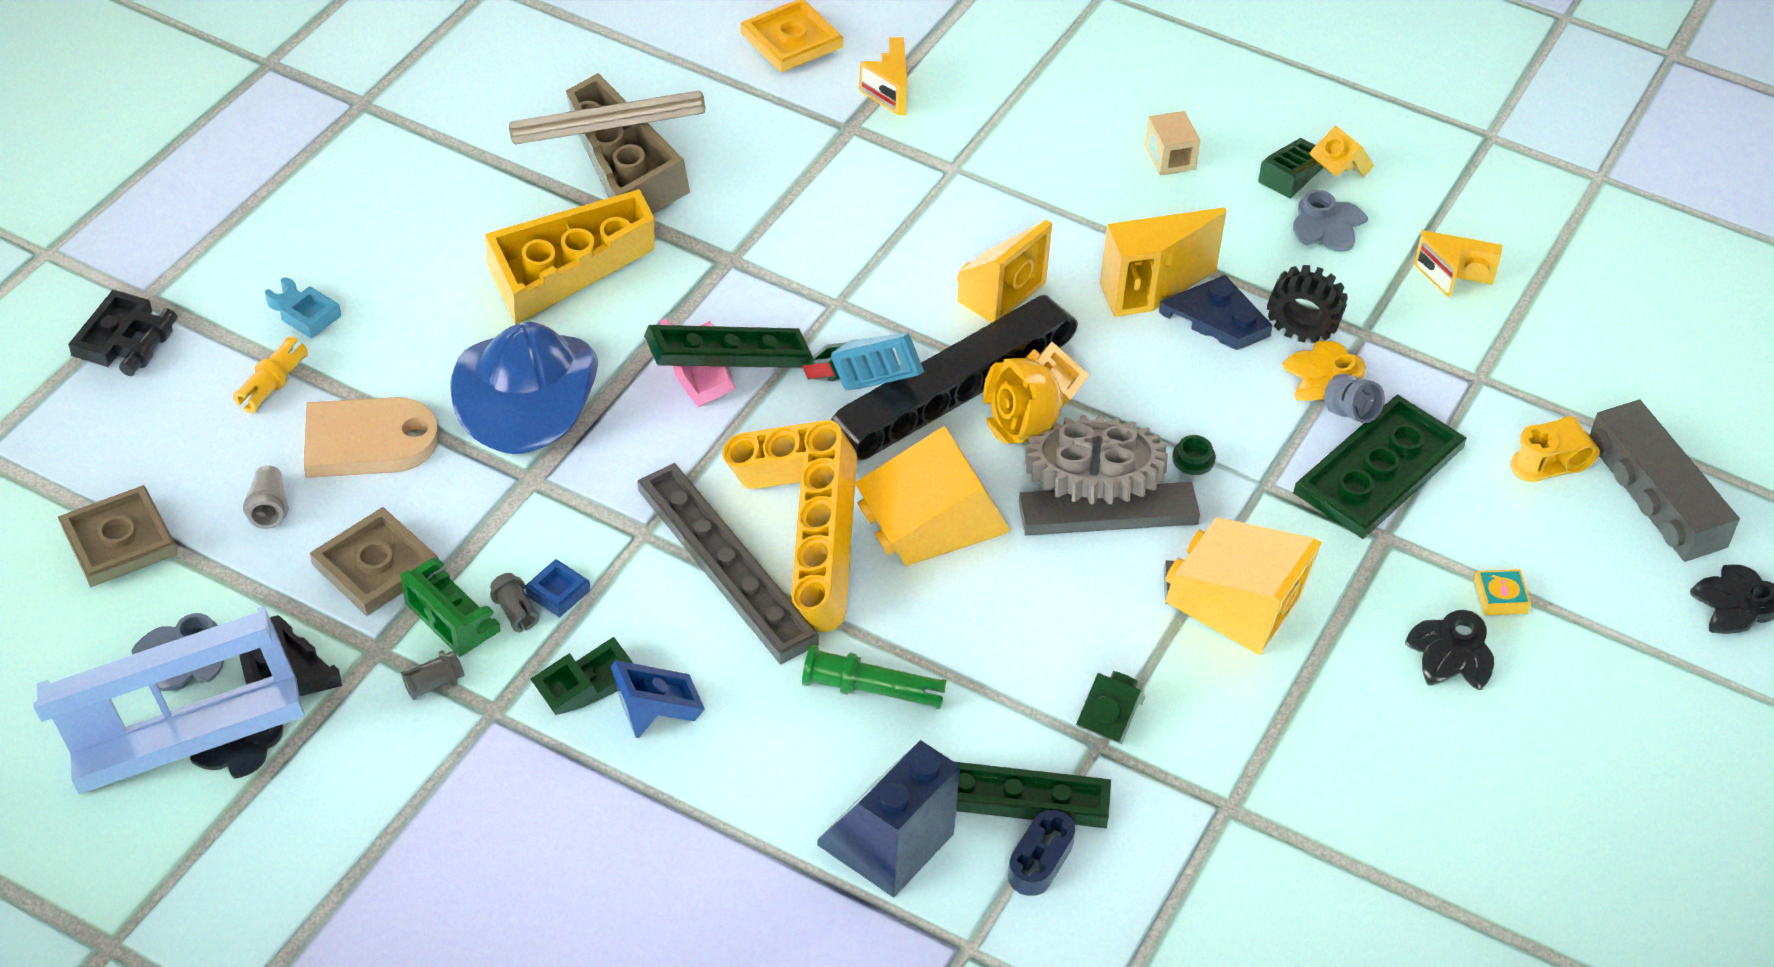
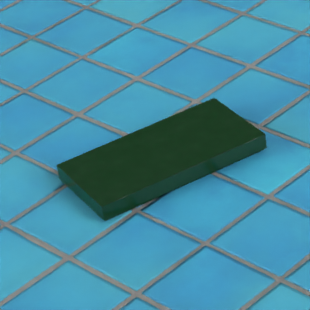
M1397 394L1384 405L1381 414L1375 420L1362 424L1295 483L1293 494L1364 539L1464 448L1467 437Z

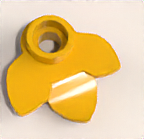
M1329 340L1316 341L1313 345V351L1303 350L1295 352L1282 363L1283 369L1302 378L1295 392V399L1302 401L1324 399L1325 389L1329 381L1340 373L1354 375L1360 379H1363L1366 374V367L1362 358L1354 354H1348L1342 344Z

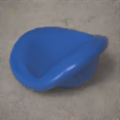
M531 321L515 324L503 330L495 338L470 346L458 357L450 380V391L455 415L461 426L470 436L496 451L508 454H523L541 449L563 437L577 421L595 381L598 368L597 354L582 339L559 335L545 325Z

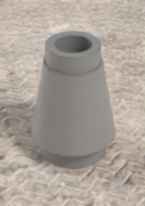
M265 465L259 467L255 472L243 503V512L252 525L258 528L269 529L276 527L288 514L289 506L280 470L274 466Z

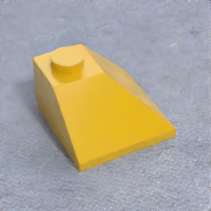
M1044 220L985 251L974 261L967 262L957 276V302L992 323L1013 311L1046 284L1052 223Z

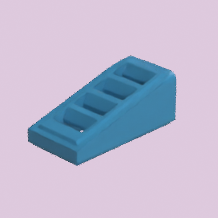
M909 333L850 340L831 354V359L845 390L871 387L918 376L924 372ZM892 348H895L901 365L898 364V361Z

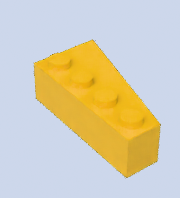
M640 189L485 233L487 266L514 324L521 323L653 251L655 218Z

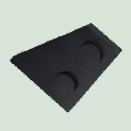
M279 615L270 617L297 678L299 696L343 686L340 671L334 664L329 667L319 658L315 647L304 637L295 635L292 626ZM260 648L239 655L246 685L272 676Z

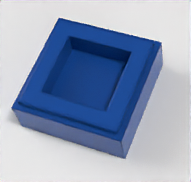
M555 559L525 585V592L527 597L560 618L590 592V580Z

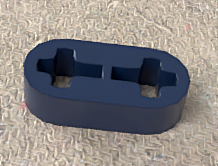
M1046 810L1039 813L1031 822L1009 860L1008 882L1019 894L1037 896L1044 893L1050 887L1074 844L1076 830L1070 816L1061 811ZM1053 830L1061 833V835L1054 836L1048 846L1043 844L1045 834L1049 835ZM1035 859L1040 861L1039 871H1033L1030 876L1022 873V870H1028Z

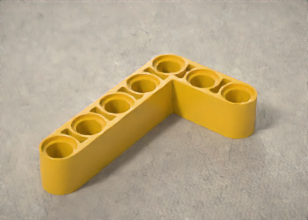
M831 420L751 431L733 436L724 445L722 456L744 487L759 489L801 482L791 594L792 602L816 631L829 632L836 629L845 619L847 611L857 466L856 450L840 426Z

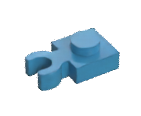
M283 277L280 279L283 293L277 294L270 289L264 291L267 305L273 310L280 311L282 321L311 339L341 317L340 304L311 286L302 292L298 291L296 283L290 278Z

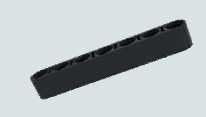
M1048 295L1038 296L921 362L924 369L922 374L880 385L840 408L832 416L831 421L836 422L856 450L857 459L866 460L983 393L985 379L993 364L1004 362L1003 359L1025 358L1033 349L1041 353L1051 342L1061 348L1074 336L1078 322Z

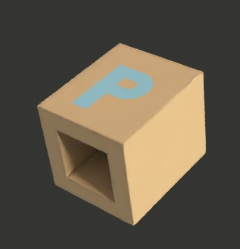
M1185 110L1148 116L1144 146L1159 175L1196 170L1201 139Z

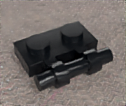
M112 289L68 343L71 356L109 367L116 357L119 356L125 358L119 365L120 371L127 376H133L139 368L147 366L153 358L152 351L157 344L164 343L173 332L172 325L178 319V316L169 308H164L159 316L151 314L150 300ZM137 331L144 333L139 341L131 339Z

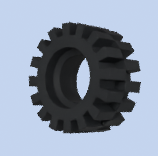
M1303 265L1301 271L1298 270L1297 266L1290 267L1288 272L1283 271L1279 279H1277L1267 303V310H1270L1268 313L1269 320H1276L1274 327L1278 331L1285 328L1284 336L1290 339L1293 334L1299 335L1297 341L1305 343L1307 337H1310L1311 343L1319 341L1320 337L1325 341L1330 338L1331 334H1335L1347 307L1346 302L1348 300L1347 293H1343L1345 287L1342 282L1334 284L1335 275L1330 273L1327 277L1323 276L1324 269L1317 267L1315 272H1310V265ZM1295 299L1308 300L1319 307V309L1306 308Z

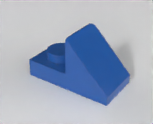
M617 660L610 666L622 707L635 738H639L658 715L696 721L705 710L690 674Z

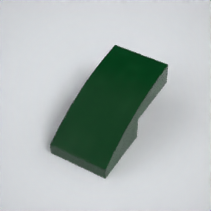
M612 637L577 661H575L570 653L530 678V680L553 713L559 715L585 707L617 692L610 666L615 660L628 663L633 662L615 637Z

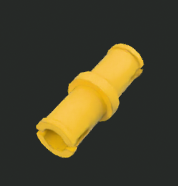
M288 336L268 359L260 360L255 365V373L239 390L233 393V398L237 405L240 407L252 395L248 400L249 403L243 410L254 413L274 390H280L287 383V376L308 356V350L305 345L301 343L292 354H289L294 349L293 346L298 342V339Z

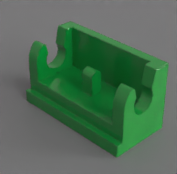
M432 558L411 571L406 570L401 573L400 577L405 604L459 657L501 631L500 623L495 618H490L494 611L489 606L479 607L450 579V575L445 570L427 579L431 573L438 571L444 566V563L439 558Z

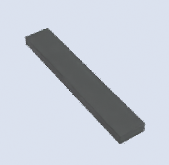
M676 463L637 480L639 493L780 665L808 651L811 644L819 645V634L805 620L799 610Z

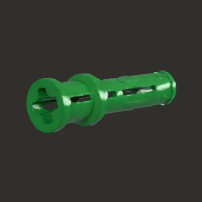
M811 644L808 649L802 675V685L810 686L812 682L839 688L840 693L845 695L853 694L854 690L857 689L932 706L935 709H941L943 697L927 693L925 690L945 693L947 682L945 679L940 680L862 663L861 657L851 652L847 656L823 652L815 644Z

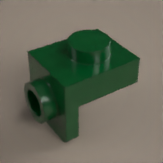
M1113 671L1110 677L1097 673L1076 725L1079 728L1122 745L1138 704L1143 705L1146 698L1142 690L1136 688L1139 681L1117 671Z

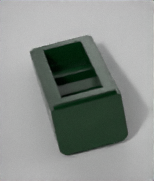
M1300 137L1272 153L1261 162L1258 182L1291 199L1324 168L1310 155V151L1316 145Z

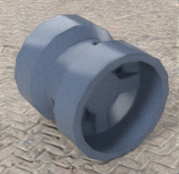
M1340 373L1329 381L1325 389L1324 400L1330 412L1342 417H1349L1361 423H1369L1381 414L1385 395L1380 384L1374 381L1360 379L1347 373Z

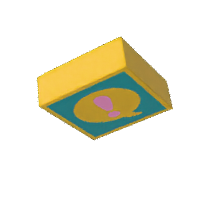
M1521 569L1476 572L1474 583L1484 616L1528 614L1531 601Z

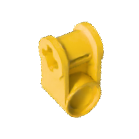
M1566 416L1556 421L1525 427L1520 435L1521 448L1512 456L1510 467L1512 472L1520 479L1529 482H1539L1543 479L1567 473L1584 471L1596 462L1600 450L1578 419L1573 416Z

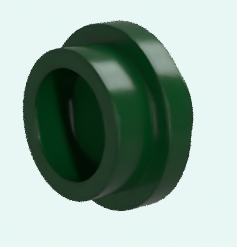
M1199 435L1186 436L1173 449V464L1183 473L1202 475L1209 472L1215 465V451L1211 442L1205 437Z

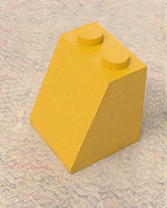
M945 426L855 482L863 496V499L857 502L860 510L870 524L877 521L881 527V530L875 533L878 541L888 556L896 552L906 566L1004 535L1011 530Z
M1216 517L1206 532L1201 529L1196 532L1188 546L1187 553L1189 555L1183 560L1178 557L1171 566L1165 579L1166 582L1171 584L1165 602L1254 653L1261 655L1300 599L1322 542L1308 536Z

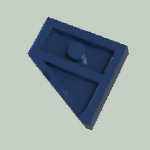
M1226 275L1163 299L1160 302L1159 313L1168 319L1173 314L1183 317L1192 322V330L1205 336H1212L1220 343L1235 350L1242 349L1271 336L1273 325Z

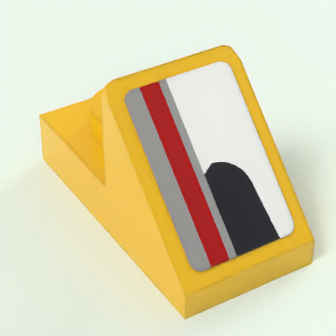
M889 37L888 53H881V61H863L860 63L859 89L863 94L897 115H906L907 74L904 37Z
M1422 230L1414 265L1445 295L1451 297L1456 278L1493 285L1503 245Z

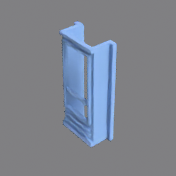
M265 606L258 607V612L75 675L51 683L48 679L36 683L37 701L33 702V708L41 723L52 719L70 752L71 780L78 794L305 716L300 702L297 678ZM258 648L261 649L272 673L271 677L170 711L157 685L158 682ZM149 686L162 714L125 727L112 698Z

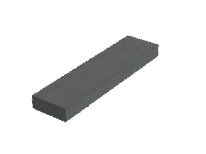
M1192 482L1157 484L1156 490L1146 489L1144 497L1131 493L1130 501L1128 502L1120 497H1113V504H1108L1103 498H1097L1094 504H1090L1087 497H1081L1078 501L1072 502L1071 494L1067 493L1061 497H1055V490L1019 492L1018 503L1025 536L1197 525L1200 519V511Z

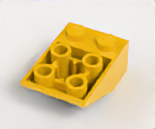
M1221 207L1107 224L1100 286L1113 316L1154 311L1160 307L1161 300L1189 289L1217 271L1227 213L1226 208Z

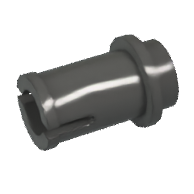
M504 573L491 582L490 598L495 604L501 606L515 632H522L523 630L519 623L520 621L526 631L538 623L540 615L525 594V583L520 577L515 576L513 573Z
M441 650L438 652L439 657L408 671L400 672L403 683L412 700L448 683L455 686L458 684L457 679L465 676L462 665L454 651L445 653Z

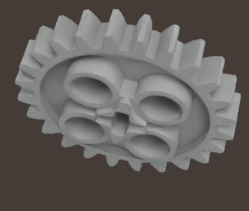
M1081 415L1080 421L1074 422L1072 419L1065 417L1064 425L1056 423L1051 430L1042 432L1040 436H1030L1029 444H1026L1025 464L1026 473L1032 474L1031 481L1033 483L1041 482V490L1043 491L1055 488V497H1061L1068 493L1071 494L1072 502L1078 501L1081 497H1087L1090 504H1094L1097 498H1103L1108 504H1113V497H1120L1128 502L1130 501L1131 493L1144 497L1146 489L1156 490L1157 482H1163L1164 475L1167 473L1168 453H1166V444L1160 443V436H1150V428L1148 427L1136 430V422L1132 421L1123 425L1120 424V417H1116L1109 422L1104 420L1103 415H1098L1096 420H1089L1085 415ZM1099 442L1102 443L1099 474L1091 475L1094 443Z

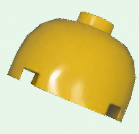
M1027 358L1003 359L1004 362L995 363L991 366L985 379L983 403L991 404L993 417L986 418L995 438L1002 443L1029 442L1030 436H1040L1042 432L1051 430L1055 426L1063 405V393L1051 370L1034 359Z

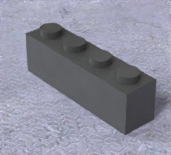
M1638 399L1597 412L1589 436L1600 450L1599 457L1614 474L1616 481L1635 500L1641 512L1648 516L1660 531L1665 542L1670 547H1673L1681 559L1687 562L1728 548L1740 521L1739 516L1642 400Z

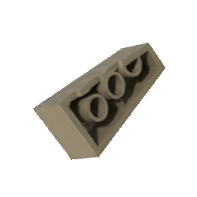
M599 73L566 90L570 111L627 102ZM648 123L578 134L608 198L640 189L653 214L690 193L684 159Z

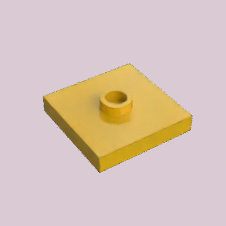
M805 0L792 1L740 22V33L781 73L843 48L844 37Z

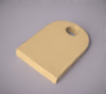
M403 397L306 402L304 471L306 478L402 472L415 468L427 461L437 448L439 435L436 418L433 412L419 401ZM413 430L426 431V433L417 437L406 435Z

